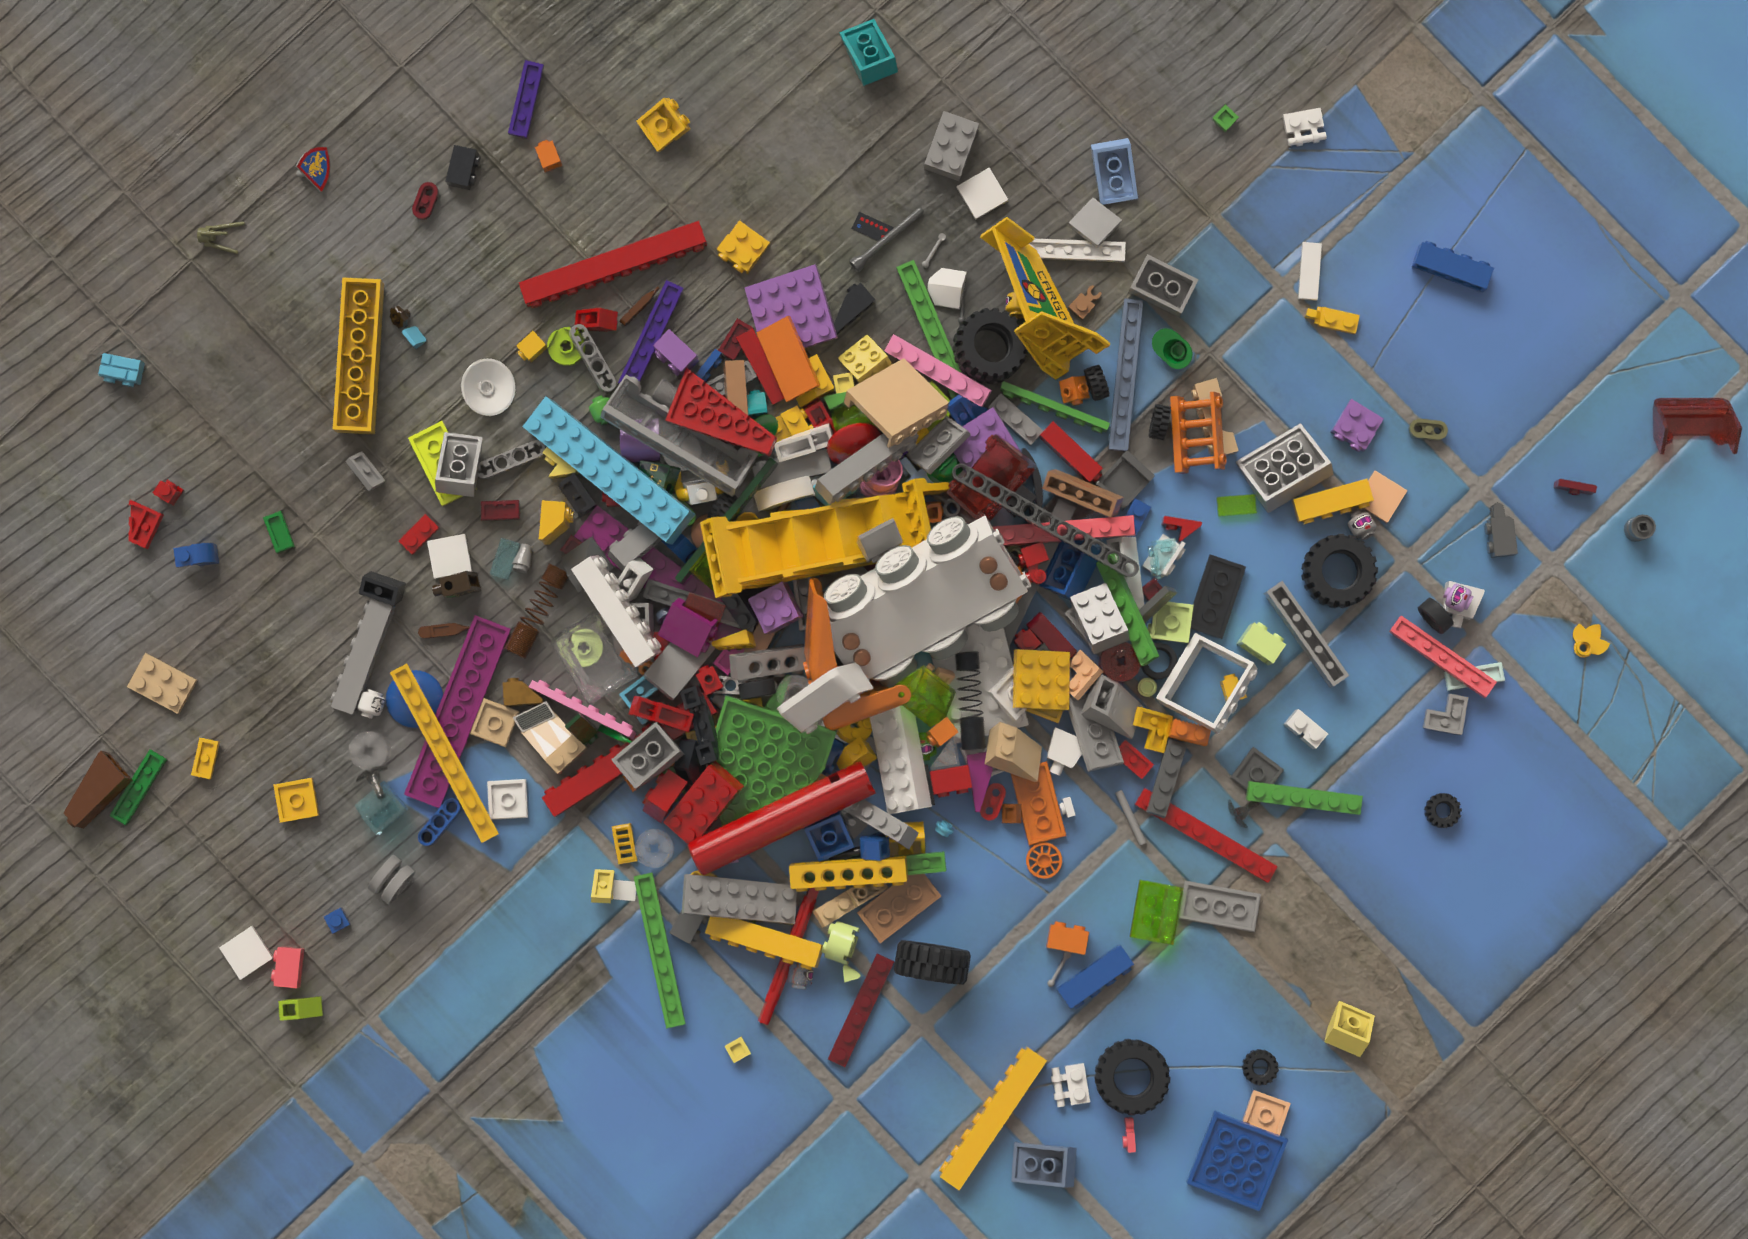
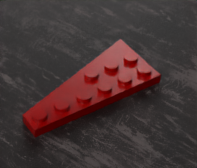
M686 367L665 421L771 456L777 438Z

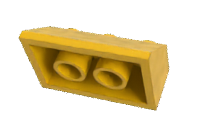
M542 500L539 540L545 545H550L570 528V523L574 521V512H572V509L566 502Z

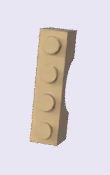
M1217 378L1194 384L1193 390H1191L1194 401L1210 399V392L1220 393L1222 397ZM1211 407L1196 409L1199 419L1212 418ZM1212 426L1202 427L1205 438L1213 437ZM1222 430L1224 453L1226 456L1236 454L1239 450L1233 432ZM1207 445L1210 456H1214L1213 445Z

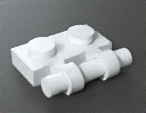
M1321 108L1283 114L1285 133L1294 134V138L1288 139L1289 146H1303V143L1309 142L1314 144L1319 143L1320 140L1327 139L1326 132L1318 133L1317 129L1324 127ZM1310 130L1311 135L1302 136L1300 133Z
M1084 1063L1065 1066L1066 1074H1060L1059 1067L1051 1068L1053 1075L1051 1076V1081L1054 1082V1100L1057 1101V1107L1065 1106V1098H1070L1071 1105L1090 1102ZM1067 1080L1068 1091L1063 1092L1061 1081Z

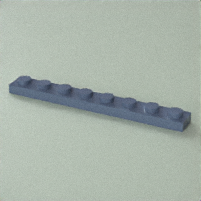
M1124 299L1108 450L1124 452L1128 450L1143 300Z

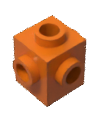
M1073 376L1059 381L1063 404L1081 405L1083 400L1090 398L1085 376Z

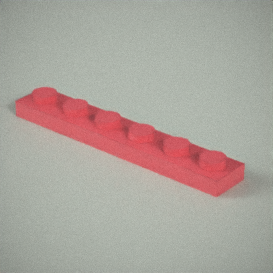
M1403 616L1399 617L1389 631L1483 698L1487 697L1497 683L1494 679Z

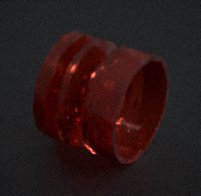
M1124 642L1102 651L1098 666L1104 671L1102 675L1118 683H1123L1131 680L1138 674L1141 664L1132 644ZM1116 658H1124L1123 663L1125 664V666H1118V661L1116 660Z

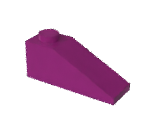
M986 752L966 755L972 783L971 789L975 812H980L993 771L991 766L985 765Z

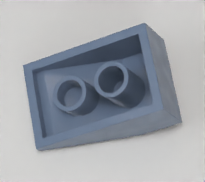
M1014 1142L1011 1182L1063 1188L1074 1187L1077 1148Z

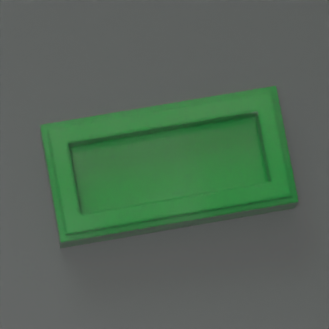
M282 511L263 517L277 554L295 547Z

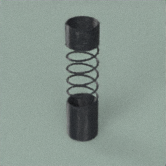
M978 651L955 654L956 671L979 672L956 679L959 681L979 682L974 685L957 688V690L980 692L975 695L958 698V700L981 702L976 705L959 708L960 711L981 712L977 715L959 719L962 750L986 748L984 717H977L984 712L967 709L979 706L983 702L966 699L981 695L982 692L965 689L980 685L981 681L964 679L981 673L977 670L980 669Z

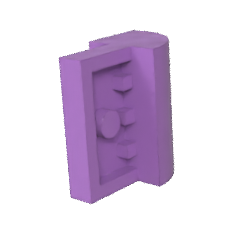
M649 420L645 427L659 435L658 420ZM620 429L621 455L628 461L660 460L659 452Z

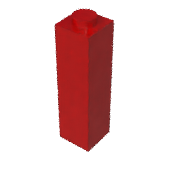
M1054 421L1039 435V438L1084 481L1088 483L1093 481L1095 483L1102 476L1100 472L1103 468Z

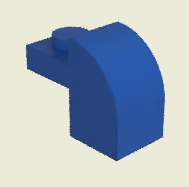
M199 543L173 548L177 568L219 564L217 545L214 543Z
M880 832L870 836H860L861 858L881 861L890 857L889 837Z

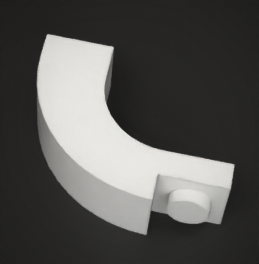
M820 475L788 480L757 491L754 498L758 511L774 509L791 501L815 496L813 486L817 483Z

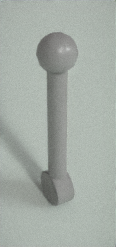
M939 234L938 241L926 261L922 262L923 268L929 267V261L940 243L946 239L945 234Z
M1064 952L1063 960L1052 979L1047 983L1049 987H1054L1058 974L1066 960L1071 957V952Z

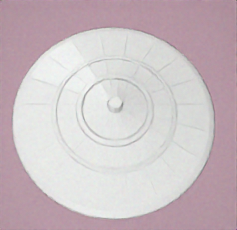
M487 358L475 361L466 369L462 377L461 391L467 405L478 414L485 416L500 414L511 405L515 396L516 386L514 377L508 367L498 360Z

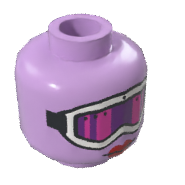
M1454 584L1452 588L1447 587L1443 597L1446 598L1445 605L1447 607L1462 612L1464 609L1468 610L1474 596L1471 595L1470 589Z

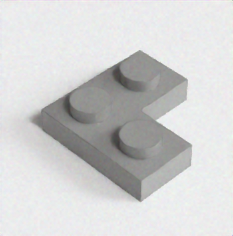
M1448 694L1445 712L1426 709L1423 728L1462 735L1469 697Z

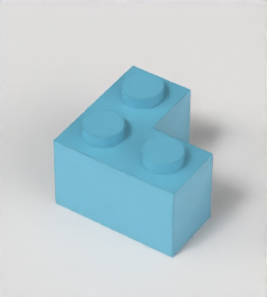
M642 676L619 695L630 708L634 696L647 699L658 689ZM637 717V719L640 721L642 725L648 722L647 720Z

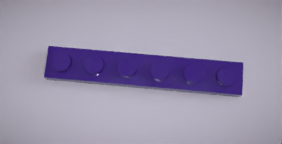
M666 280L618 384H620L625 375L635 377L641 381L655 352L653 345L662 337L683 293V287Z

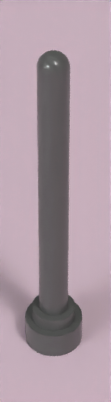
M917 208L862 256H854L849 263L855 271L859 273L863 270L867 260L919 218L924 210Z

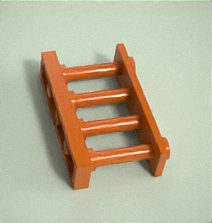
M1210 392V399L1188 402L1184 400V397L1171 396L1175 473H1189L1188 468L1190 466L1215 464V469L1225 470L1227 458L1223 448L1221 416L1223 399L1220 393ZM1211 407L1212 418L1189 421L1185 419V411L1187 409ZM1212 426L1213 437L1190 440L1186 438V430L1188 428ZM1213 445L1214 456L1189 459L1187 454L1189 447Z

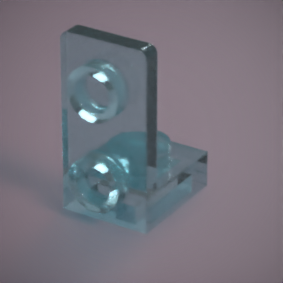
M1175 538L1152 541L1151 546H1148L1149 558H1153V565H1150L1151 575L1155 576V580L1161 579L1158 550L1160 549L1161 553L1172 551V548L1176 546Z

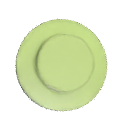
M1143 678L1140 680L1138 691L1142 696L1150 697L1155 694L1157 684L1153 679Z

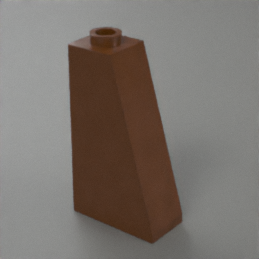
M100 751L64 811L65 816L68 818L67 822L74 828L84 829L133 780L110 753Z

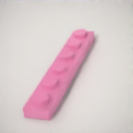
M894 334L885 349V352L899 360L904 358L914 369L981 407L984 406L992 392L991 389Z
M532 680L529 685L532 690L632 740L636 735V732L632 730V725L624 721L620 724L615 721L616 718L608 713L604 716L598 713L599 709L592 705H589L587 708L582 705L583 701L576 697L569 699L565 697V692L557 688L555 691L549 689L550 685L544 681L539 680L537 683Z

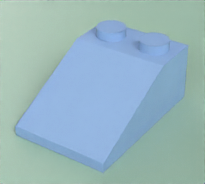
M1129 139L1092 144L1091 152L1100 203L1104 205L1138 199Z

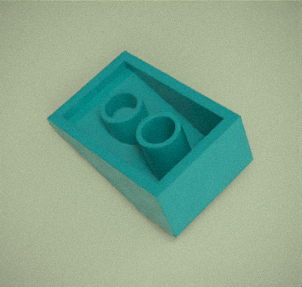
M875 19L839 32L863 86L898 72L895 55Z

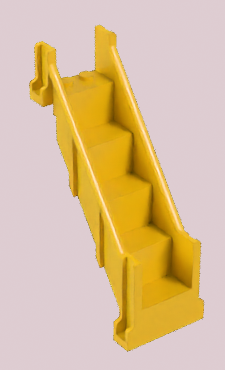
M916 478L902 483L904 492L890 495L842 499L839 502L835 501L829 506L814 509L779 511L770 513L771 517L759 520L729 522L725 516L706 519L700 522L715 598L729 597L732 594L740 593L744 589L772 587L780 582L876 564L877 562L873 563L872 561L867 563L856 543L858 536L892 518L903 540L902 545L911 546L912 548L925 541L931 530L924 496L940 494L951 490L950 484L948 482L927 483L925 478Z

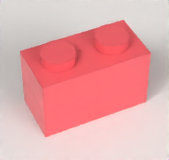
M281 946L275 950L273 961L276 962V967L271 975V981H274L273 986L301 987L304 948Z

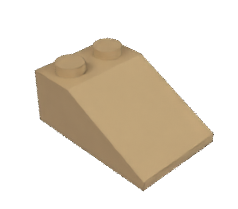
M999 722L989 730L985 765L1037 782L1042 746L1018 728Z

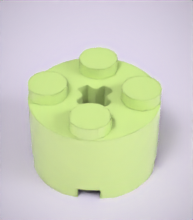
M836 921L835 924L831 923L828 929L829 940L824 942L821 951L825 954V958L848 965L849 962L846 960L848 957L852 958L858 941L855 933L859 932L860 928Z

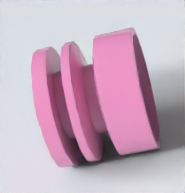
M900 460L890 462L885 470L882 472L877 471L868 482L863 481L860 483L861 493L866 497L895 494L903 474V466Z

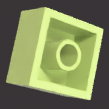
M1254 622L1247 627L1237 645L1266 665H1271L1278 658L1286 644L1281 636L1276 633L1272 635L1267 631L1268 628L1260 622L1257 624Z

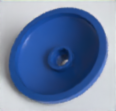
M411 670L434 714H436L443 697L441 685L432 675L419 670ZM393 680L386 693V706L390 715L403 726L419 728Z

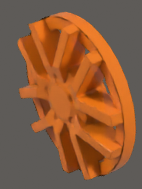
M1042 842L1030 848L1026 856V865L1034 876L1046 879L1058 873L1062 865V856L1056 846ZM1041 845L1048 846L1047 853H1043V846ZM1038 846H1041L1040 853L1034 850ZM1051 847H1052L1057 853L1050 855ZM1031 852L1038 855L1036 859L1030 857ZM1058 855L1059 861H1052L1051 857ZM1029 859L1036 861L1031 867ZM1059 863L1056 870L1051 864ZM1038 865L1040 868L1035 873L1032 869ZM1049 866L1053 871L1050 875H1048L1046 870ZM1042 869L1044 870V872H1045V874H1046V875H1044V876H1043V875H1039V872H1040Z

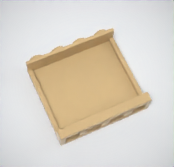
M904 358L848 389L844 404L848 408L855 404L889 438L888 448L895 444H900L909 436H914L919 430L929 427L934 421L943 419L947 414L949 402Z

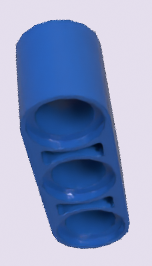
M447 799L419 832L418 841L420 844L431 846L439 840L462 811V806L458 799ZM450 802L457 804V810L453 813L448 810ZM440 816L445 820V824L441 828L436 825V819ZM426 832L432 834V840L429 843L425 842L423 838Z

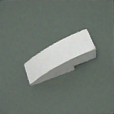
M828 423L776 442L774 447L779 462L827 447V443L833 435L830 424Z

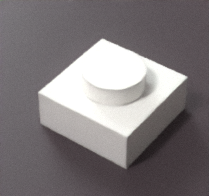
M1063 798L1062 803L1059 804L1062 815L1066 814L1067 818L1075 816L1071 798Z

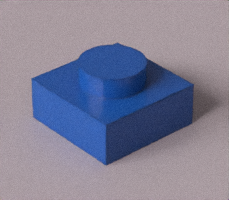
M342 907L324 916L332 934L351 925Z

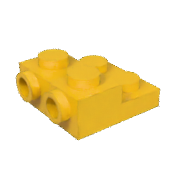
M663 98L636 120L657 152L662 151L671 142L678 140L691 129L688 125L690 124L689 119L686 115L680 114L677 110L679 105L674 99Z
M739 220L730 234H727L718 246V257L725 262L728 260L734 264L733 267L740 273L746 272L748 274L768 248L770 242Z
M796 405L776 417L778 421V429L775 435L777 438L776 442L813 429L812 424L808 426L805 421L808 417L803 407L799 409Z

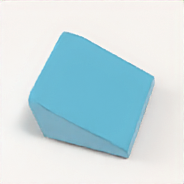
M416 326L402 330V334L416 349L427 341Z

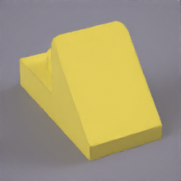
M548 447L542 452L546 456L544 460L552 466L557 464L548 476L550 479L571 476L573 473L577 475L579 473Z
M595 869L591 903H611V900H613L614 870Z

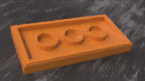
M786 316L756 332L786 402H790L820 386L791 316Z
M1047 761L1040 763L1037 782L1011 774L1017 802L1021 804V817L1029 845L1066 836Z

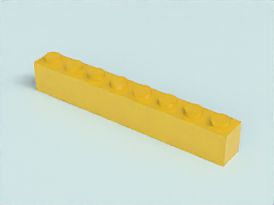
M1027 1046L1025 1049L1021 1048L1015 1057L1018 1059L1016 1063L1009 1065L1004 1073L1007 1076L1003 1082L999 1080L993 1089L996 1091L992 1098L989 1096L983 1104L984 1110L981 1114L977 1113L972 1120L974 1125L970 1130H965L961 1136L963 1141L959 1146H954L950 1152L952 1157L948 1162L944 1161L939 1169L941 1172L940 1178L958 1190L961 1189L1047 1062L1045 1058Z

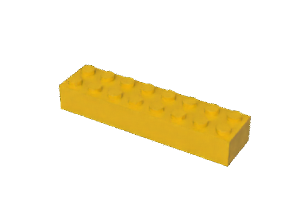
M342 278L333 430L337 433L375 434L384 283L381 279Z

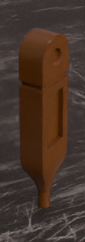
M657 286L653 291L645 294L619 322L624 327L627 326L652 301L660 288Z
M457 623L422 626L419 628L418 634L425 639L454 636L470 629V626H463Z

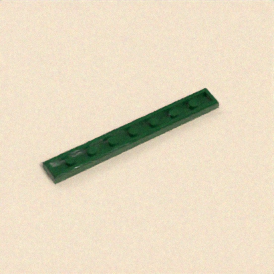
M769 458L724 516L729 522H733L779 465L775 460ZM704 541L676 575L675 579L681 584L686 582L706 557Z

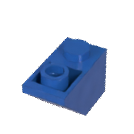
M682 533L673 545L662 540L685 564L697 550Z

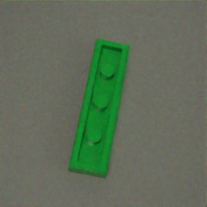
M149 749L132 777L133 780L128 784L110 813V817L125 826L129 824L166 763L167 759Z

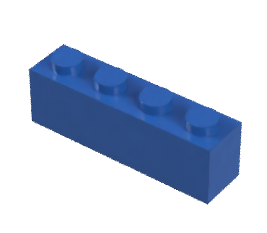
M1429 241L1422 242L1419 245L1411 266L1482 293L1487 289L1494 267H1491L1488 262L1474 261L1471 256L1465 254L1457 255L1452 249L1438 248L1435 243Z
M1119 944L1056 989L1070 1009L1073 1007L1077 1009L1085 1003L1083 1001L1088 996L1093 998L1101 992L1099 990L1104 985L1108 987L1116 981L1115 977L1120 974L1124 976L1129 973L1134 963Z

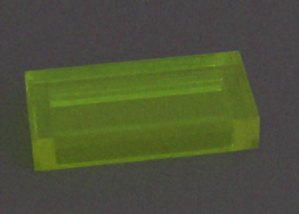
M1255 494L1216 498L1218 517L1257 513Z

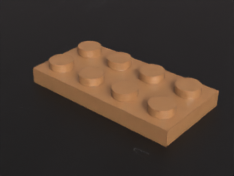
M925 874L908 875V880L904 882V885H892L859 910L857 914L879 943H882L942 896Z

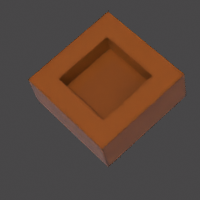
M1002 804V823H1021V804Z

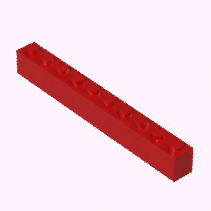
M696 221L518 283L527 307L536 308L541 306L542 302L548 300L550 302L557 301L562 295L567 294L571 296L577 294L580 289H592L596 287L597 283L612 282L617 276L627 277L632 274V271L649 269L652 264L657 263L661 265L667 263L670 258H682L686 256L687 252L693 251L695 253L702 251L707 246L700 222Z
M705 692L702 693L712 716L718 713ZM683 702L675 707L690 712L689 710H685ZM693 722L691 723L689 731L694 728ZM652 724L646 725L641 730L643 732L646 731ZM661 725L673 741L686 733ZM640 733V734L637 735V736L635 735V737H634L633 740L630 739V738H629V740L634 741V740H635L638 736H640L642 733ZM629 743L622 746L619 744L609 749L610 753L605 757L603 755L598 756L593 760L594 764L587 767L585 765L576 771L578 774L571 778L569 775L560 781L561 785L557 788L552 786L544 791L545 795L542 799L552 815L557 817L622 775L623 773L611 759L626 748Z

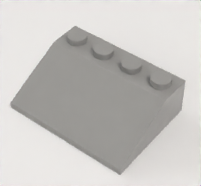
M1301 423L1236 461L1237 466L1257 499L1268 513L1334 475L1330 460Z

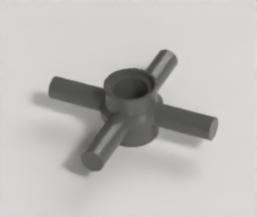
M965 486L957 498L947 499L941 494L930 495L943 505L945 515L942 521L955 516L962 517L968 524L976 521L964 512L963 501L971 489ZM953 503L958 507L955 514L950 511V506Z

